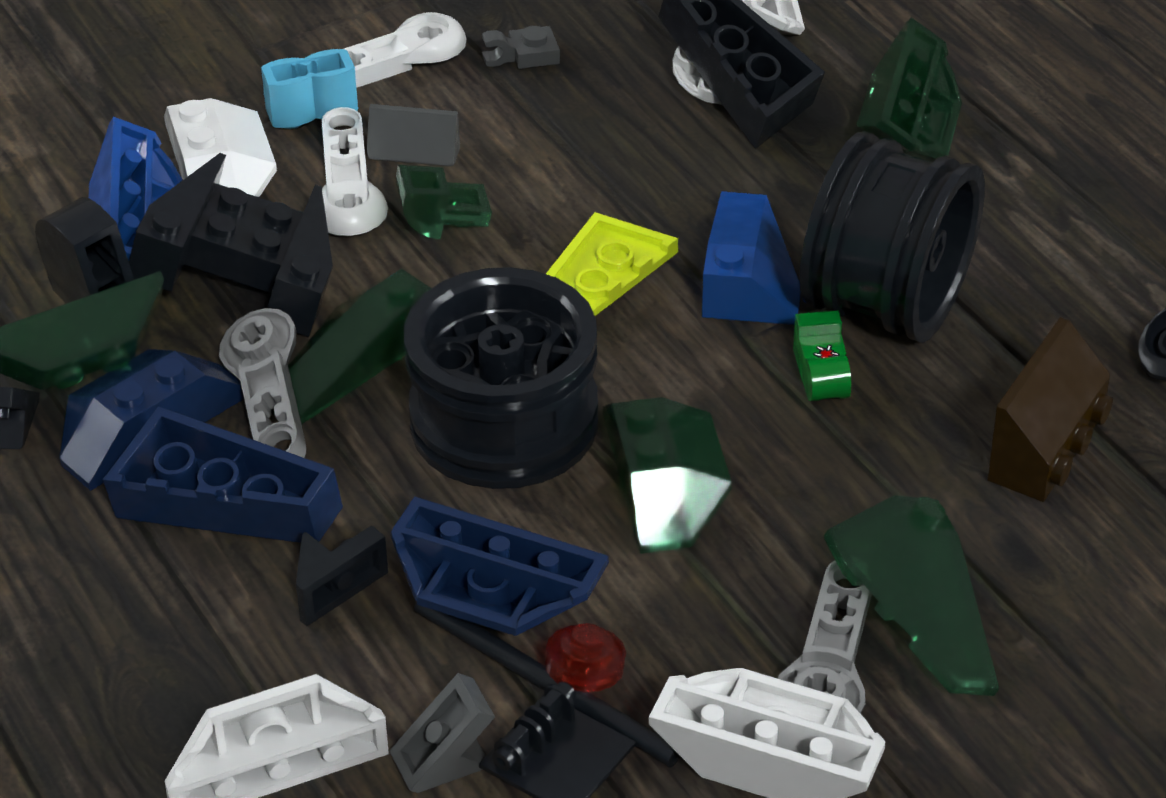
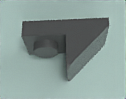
M457 673L389 750L410 791L420 793L483 770L479 768V763L486 756L476 738L492 722L495 715L474 678Z

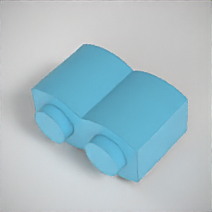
M345 49L324 50L313 53L305 58L279 59L261 67L265 107L274 128L295 129L314 119H322L326 112L334 108L348 107L356 111L358 110L355 67L348 51Z

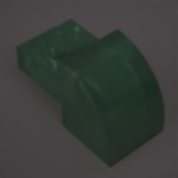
M398 165L396 172L397 190L405 218L415 231L430 238L440 239L444 225H455L458 227L489 226L492 210L484 184L447 182L443 167Z

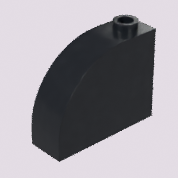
M81 197L37 221L35 227L36 240L52 290L107 349L148 327L117 222L100 205L87 197Z

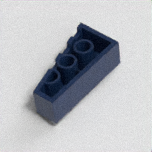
M159 406L103 478L116 518L301 543L304 532H307L319 542L343 508L334 468Z

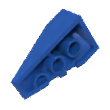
M721 191L708 241L703 271L702 317L795 325V314L799 313L801 297L800 283L767 195Z

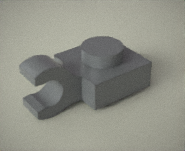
M528 26L524 29L509 30L508 37L497 30L482 33L486 47L498 46L492 51L482 52L486 66L496 67L503 63L515 62L517 68L522 69L560 64V49L550 26Z

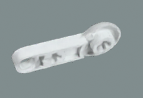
M427 12L406 19L393 33L344 49L348 51L354 64L356 88L412 70V64L436 63L449 60L457 56L465 48L466 35L459 22L451 16Z
M348 107L334 108L326 112L322 118L326 184L322 188L327 228L328 233L334 235L353 236L367 233L378 227L387 217L388 205L383 193L367 180L362 117L360 113ZM341 126H349V127H351V128L345 129V130H335V129H334V128H336V127H341ZM349 148V154H340V149Z

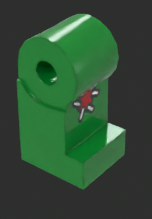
M839 310L795 314L793 351L809 401H820L829 398L845 399L851 396V372L841 334L842 321Z

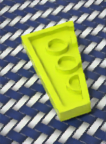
M594 212L546 274L556 277L575 288L589 302L596 316L678 253V238Z

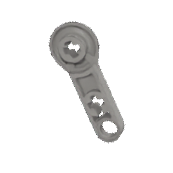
M263 308L249 312L236 320L225 332L220 343L219 357L224 367L241 381L253 440L274 447L276 443L290 439L292 442L286 452L304 458L306 455V442L287 365L296 346V327L290 316L280 309ZM273 408L275 417L279 421L276 423H271L269 420Z
M840 558L828 565L803 654L780 673L777 678L848 699L860 714L865 706V689L854 662L872 595L873 571L868 564L856 558ZM840 579H853L862 585L857 588H844L835 582ZM837 607L846 609V616H844L842 621L835 620Z

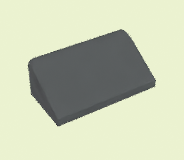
M370 104L367 156L369 159L439 166H453L455 164L460 149L458 111Z

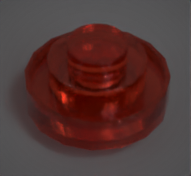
M590 623L570 625L557 630L548 639L544 664L547 673L556 683H568L576 691H602L614 686L622 678L626 650L623 642L614 633Z

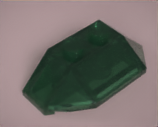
M911 17L872 73L856 126L865 132L874 134L879 140L888 138L901 144L903 153L934 159L948 156L962 100L954 72L946 59V56L949 54L946 42Z
M161 271L1 326L0 374L40 390L53 386L63 389L79 383L86 374L103 369L104 372H111L124 367L131 361V358L135 357L161 300L164 284Z
M663 397L611 403L603 406V417L640 554L692 547L699 537L700 530L713 517L732 490V481L711 413Z

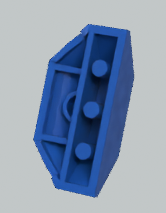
M113 117L109 123L89 183L88 198L100 205L117 222L129 261L136 231L149 205L180 183L182 178L171 159L160 148L162 143L156 132Z

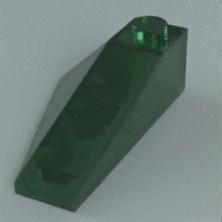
M400 269L369 285L334 309L288 365L301 425L405 356L404 324L413 305L431 287L403 269ZM273 408V409L271 410V414H273V415L275 416V412H274V408Z
M894 495L827 530L823 538L842 574L853 586L863 583L879 601L874 609L884 621L894 619L912 637L908 647L949 693L995 696L999 690V685L960 538L946 515L945 509L938 500L929 497L917 498Z

